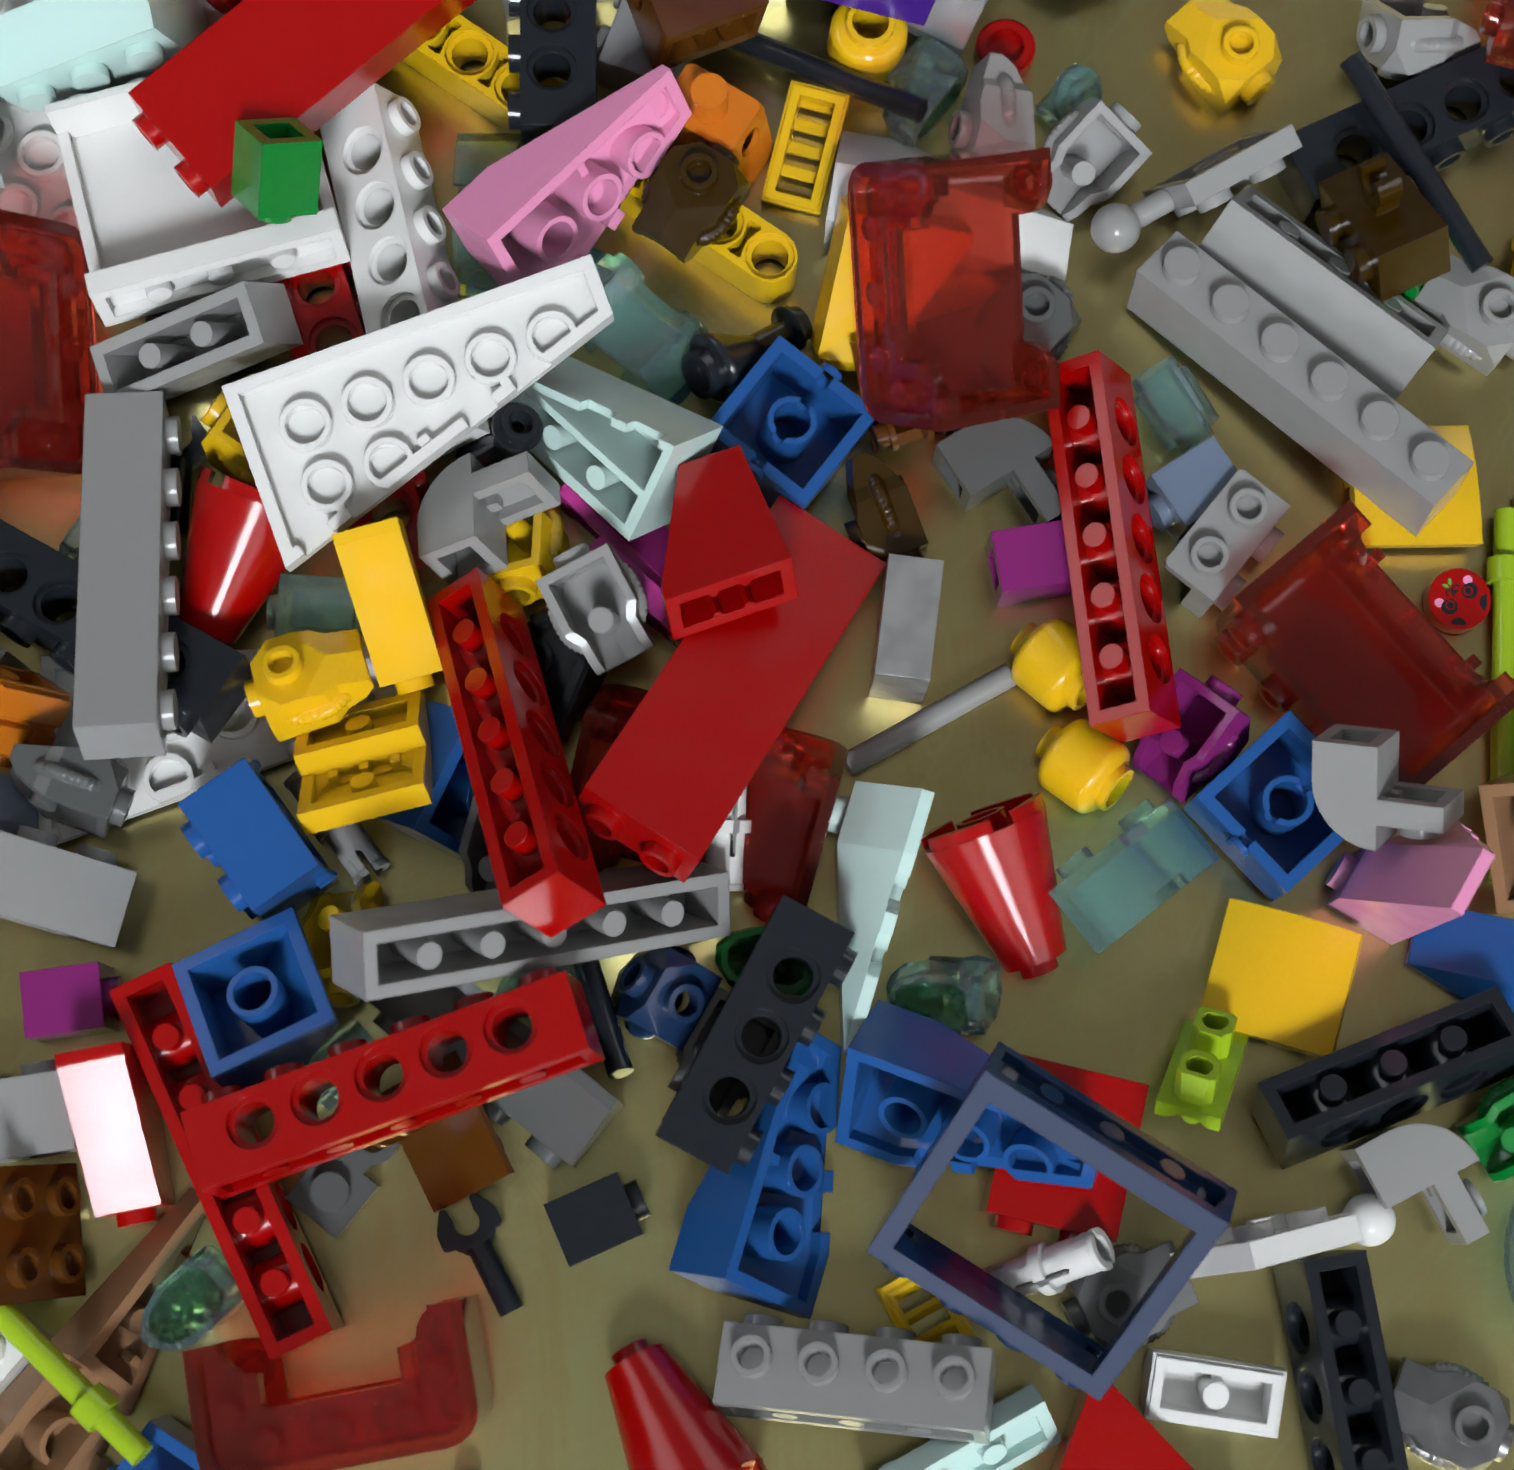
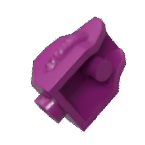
M1179 668L1174 675L1182 728L1141 738L1134 753L1133 766L1162 786L1177 800L1185 803L1207 779L1219 775L1237 758L1249 741L1250 717L1236 706L1243 696L1225 682L1211 674L1206 682L1203 683L1182 668Z

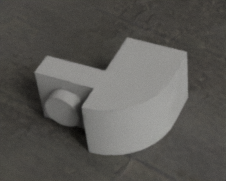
M528 451L505 458L488 467H484L471 453L460 457L436 477L422 500L417 523L419 558L449 585L476 567L486 575L508 568L506 526L561 505L559 483Z
M1334 724L1312 740V790L1322 817L1343 839L1358 847L1376 851L1397 833V828H1399V834L1406 838L1432 839L1440 836V834H1444L1463 816L1464 789L1398 782L1400 730Z
M1425 1123L1392 1126L1376 1131L1340 1150L1362 1193L1376 1194V1198L1384 1209H1389L1421 1192L1449 1244L1468 1245L1490 1233L1482 1218L1483 1215L1487 1214V1208L1482 1196L1470 1180H1461L1457 1173L1480 1159L1470 1145L1455 1133L1440 1126Z

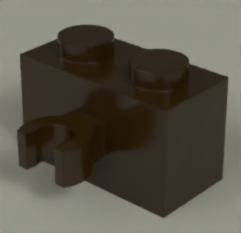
M1387 152L1318 182L1321 209L1316 211L1315 219L1322 238L1329 246L1337 244L1344 253L1347 267L1354 280L1359 284L1366 282L1381 302L1451 271L1448 225Z

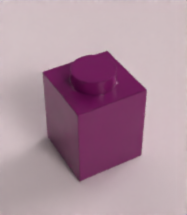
M1062 520L991 531L985 551L996 608L1069 596L1071 594Z
M91 962L19 973L26 1039L43 1043L120 1032L119 1014L109 990L124 984L121 976L114 975L113 967L101 962Z

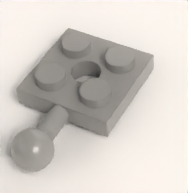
M1284 125L1244 135L1143 191L1142 193L1145 198L1130 207L1122 203H1111L1103 206L1096 212L1091 222L1093 241L1105 252H1125L1137 242L1141 227L1152 223L1174 210L1177 217H1182L1195 210H1198L1199 214L1207 212L1233 198L1231 188L1237 187L1249 180L1252 184H1256L1279 173L1287 167L1283 157L1303 147L1293 125Z

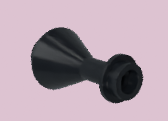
M780 305L771 314V324L751 335L705 332L695 334L688 344L687 353L683 355L681 360V370L687 386L701 399L707 400L711 398L716 402L724 403L779 335L800 351L806 347L807 340L812 336V325L809 317L797 306Z
M520 402L508 403L495 413L492 425L489 427L490 433L459 448L456 460L471 453L484 467H488L505 458L530 451L542 438V420L532 407Z

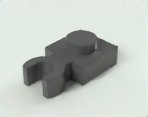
M398 1142L373 1153L363 1148L308 1168L285 1198L335 1239H340L381 1187L367 1173L373 1166L383 1165L391 1161L398 1153L401 1143Z

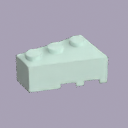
M35 0L0 14V97L25 112L45 111L44 105L65 100L75 94H89L126 84L136 78L148 77L208 29L204 6L196 0Z
M570 356L509 402H520L532 407L542 420V438L530 451L628 541L670 523L678 465L710 454L723 428V425Z

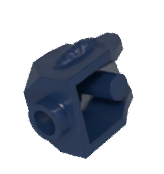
M674 946L637 952L619 971L611 1000L616 1015L625 1021V1028L632 1036L646 1040L655 1038L682 1051L723 978L697 963L694 955L683 947ZM687 991L689 995L688 1005L683 1011L677 1013L676 1010L683 999L682 992Z

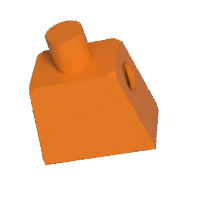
M688 62L676 81L692 115L666 153L668 154L673 146L684 142L701 141L706 145L709 142H716L726 147L737 157L739 161L738 168L749 181L751 189L771 159L774 149L764 106L755 98L727 83L720 75L710 73L697 64Z

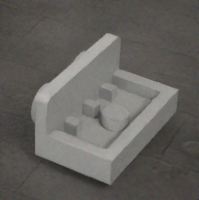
M1243 469L1238 470L1164 561L1165 569L1191 588L1180 604L1199 619L1212 604L1223 611L1247 582L1237 573L1250 556L1261 564L1284 535L1275 525L1291 505Z

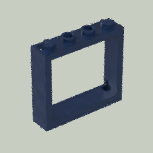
M999 1041L885 1214L866 1252L880 1260L883 1266L891 1273L899 1277L908 1278L936 1296L950 1311L966 1315L994 1333L1006 1347L1017 1352H1023L1053 1371L1064 1384L1075 1389H1081L1100 1401L1229 1226L1238 1191ZM989 1103L1191 1229L1106 1347L1095 1342L910 1223Z

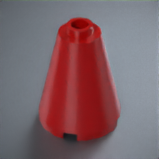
M201 467L196 482L179 587L180 613L175 616L221 642L235 644L287 569L281 557L258 489L228 476H225L220 488L212 484L216 472Z
M1032 793L1022 794L972 811L971 817L956 824L957 830L951 820L925 833L921 838L925 854L1007 973L1020 971L1022 979L1027 980L1056 969L1059 966L1056 957L1066 951V942L1046 805L1041 793H1037L1034 796Z
M644 1338L626 1345L612 1355L611 1360L614 1367L606 1373L605 1379L628 1470H767L760 1455L724 1413L714 1405L712 1399L663 1343L650 1346Z

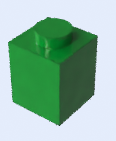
M296 117L235 120L231 195L249 210L256 219L266 223L284 224L290 222L293 216L317 215L323 140Z

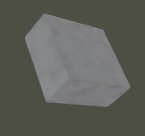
M889 554L882 584L869 697L922 704L931 678L944 560Z

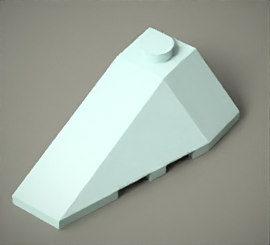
M855 781L850 798L839 794L837 796L827 831L839 835L834 851L837 923L855 932L848 948L858 952L850 971L839 988L842 1054L847 1055L848 1046L868 1016L882 969V959L887 951L901 905L900 898L912 872L935 792L921 788Z

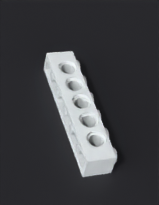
M377 83L370 86L320 127L345 242L351 259L350 264L366 334L458 302V294L460 292L459 281L451 268L444 240L447 236L446 226L438 213L431 185L434 181L433 172L424 156L419 135L421 127L419 114L412 102L407 98L399 96ZM488 421L483 422L438 458L489 434Z

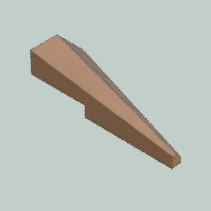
M191 1187L50 1340L93 1385L101 1382L121 1402L118 1410L125 1416L130 1417L171 1319L165 1311L179 1277L188 1278L195 1262L189 1253L206 1213L196 1190ZM31 1363L26 1366L0 1395V1470H107L111 1462L105 1454L110 1443L97 1430L89 1433L70 1414L73 1406Z

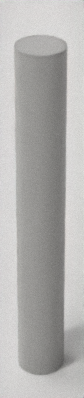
M1004 663L840 754L844 765L851 776H855L1016 686L1011 679V669Z

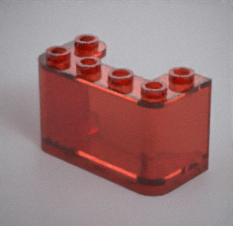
M1350 500L1232 599L1216 619L1215 625L1219 634L1215 637V643L1231 663L1236 666L1244 664L1260 682L1257 685V690L1263 700L1274 711L1283 714L1290 710L1315 737L1334 724L1400 730L1398 782L1425 785L1514 708V680L1506 671L1496 679H1487L1474 671L1482 664L1475 654H1472L1466 660L1458 654L1380 568L1378 564L1386 556L1377 547L1370 554L1367 553L1361 536L1372 524Z
M478 1294L426 1305L427 1310L421 1315L416 1326V1338L407 1344L397 1347L401 1372L400 1378L291 1398L284 1357L270 1361L260 1337H246L182 1351L196 1458L200 1470H338L448 1449L462 1443L488 1420L493 1409L494 1394Z

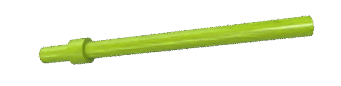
M1501 507L1494 510L1493 556L1487 558L1486 584L1493 586L1490 781L1508 773H1514V507ZM1490 867L1488 869V882H1492Z
M13 1304L1 1305L0 1333L73 1406L70 1414L89 1433L97 1430L133 1467L140 1463L152 1450L153 1445L118 1410L121 1402L101 1382L93 1385Z

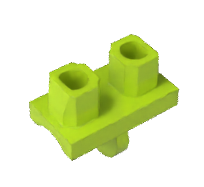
M1202 1006L1198 1008L1194 1021L1185 1019L1156 1099L1154 1114L1165 1117L1180 1115L1189 1124L1200 1122L1207 1129L1220 1131L1249 1039L1248 1035L1235 1032L1237 1017L1234 1014Z

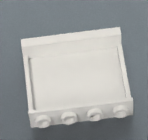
M147 77L136 78L126 84L89 94H75L65 100L44 105L46 115L57 135L89 273H85L84 277L88 294L105 327L186 306L242 281L272 283L351 261L323 159H321L317 215L293 216L292 220L288 223L271 224L256 219L235 197L222 208L207 191L199 198L196 197L173 169L180 160L165 144L157 151L145 139L132 122V119L139 112L128 92Z

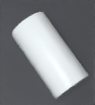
M1149 1347L1141 1379V1413L1145 1419L1278 1439L1287 1371L1283 1367Z

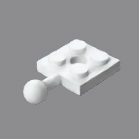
M1363 1193L1353 1197L1346 1204L1343 1213L1328 1216L1326 1206H1320L1286 1215L1283 1212L1245 1221L1246 1225L1235 1228L1228 1226L1190 1278L1257 1270L1353 1243L1367 1247L1378 1246L1392 1236L1396 1227V1215L1392 1207L1389 1209L1383 1208L1376 1198V1194Z

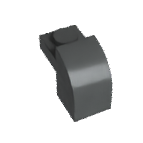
M989 416L966 425L936 444L932 464L964 512L969 511L1007 487L1031 525L1062 520L1056 473L1051 469L1044 471L1041 467L1048 462L1053 451L1052 441L1038 426L1018 417Z

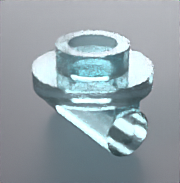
M1074 63L1066 68L1056 79L1053 88L1035 107L1036 112L1046 122L1054 123L1055 121L1059 122L1071 108L1091 97L1102 101L1103 87L1098 73L1093 68L1080 63Z

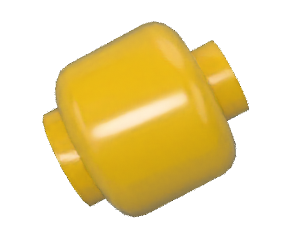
M839 5L831 17L826 47L829 61L884 82L895 74L902 63L908 36L906 21Z
M1063 618L1049 619L1039 626L1035 623L1025 626L1015 637L1010 647V653L1015 656L1010 673L1013 682L1051 712H1060L1068 708L1076 711L1084 707L1087 702L1077 628Z
M1088 719L1073 721L1065 728L1059 725L1053 726L1043 736L1035 752V755L1041 759L1037 773L1038 783L1080 814H1088L1098 808L1103 812L1108 811L1125 793L1134 774V771L1129 768L1130 752L1127 747L1120 741L1090 727Z

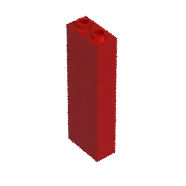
M242 0L128 92L139 112L132 119V122L155 150L158 151L166 144L180 162L173 169L196 197L199 198L207 191L222 208L234 198L231 195L235 120L296 117L314 133L476 0Z
M781 495L778 496L770 511L792 557L798 598L685 636L577 799L583 823L592 833L606 840H618L638 853L642 863L651 871L664 877L674 876L683 883H685L701 860L887 565L881 559Z

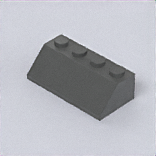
M472 982L368 1002L380 1011L373 1022L388 1035H391L390 1027L401 1020L419 1015H428L432 1020L455 1011L454 1003L458 1000L484 991ZM519 1019L514 1021L507 1031L506 1042L508 1048H517L523 1045L531 1035L532 1030ZM460 1040L451 1044L445 1051L444 1056L456 1050L463 1064L467 1057L468 1049L466 1041ZM581 1069L485 1103L483 1107L487 1115L503 1128L512 1118L532 1135L524 1145L555 1169L562 1159L570 1166L576 1167L624 1105Z

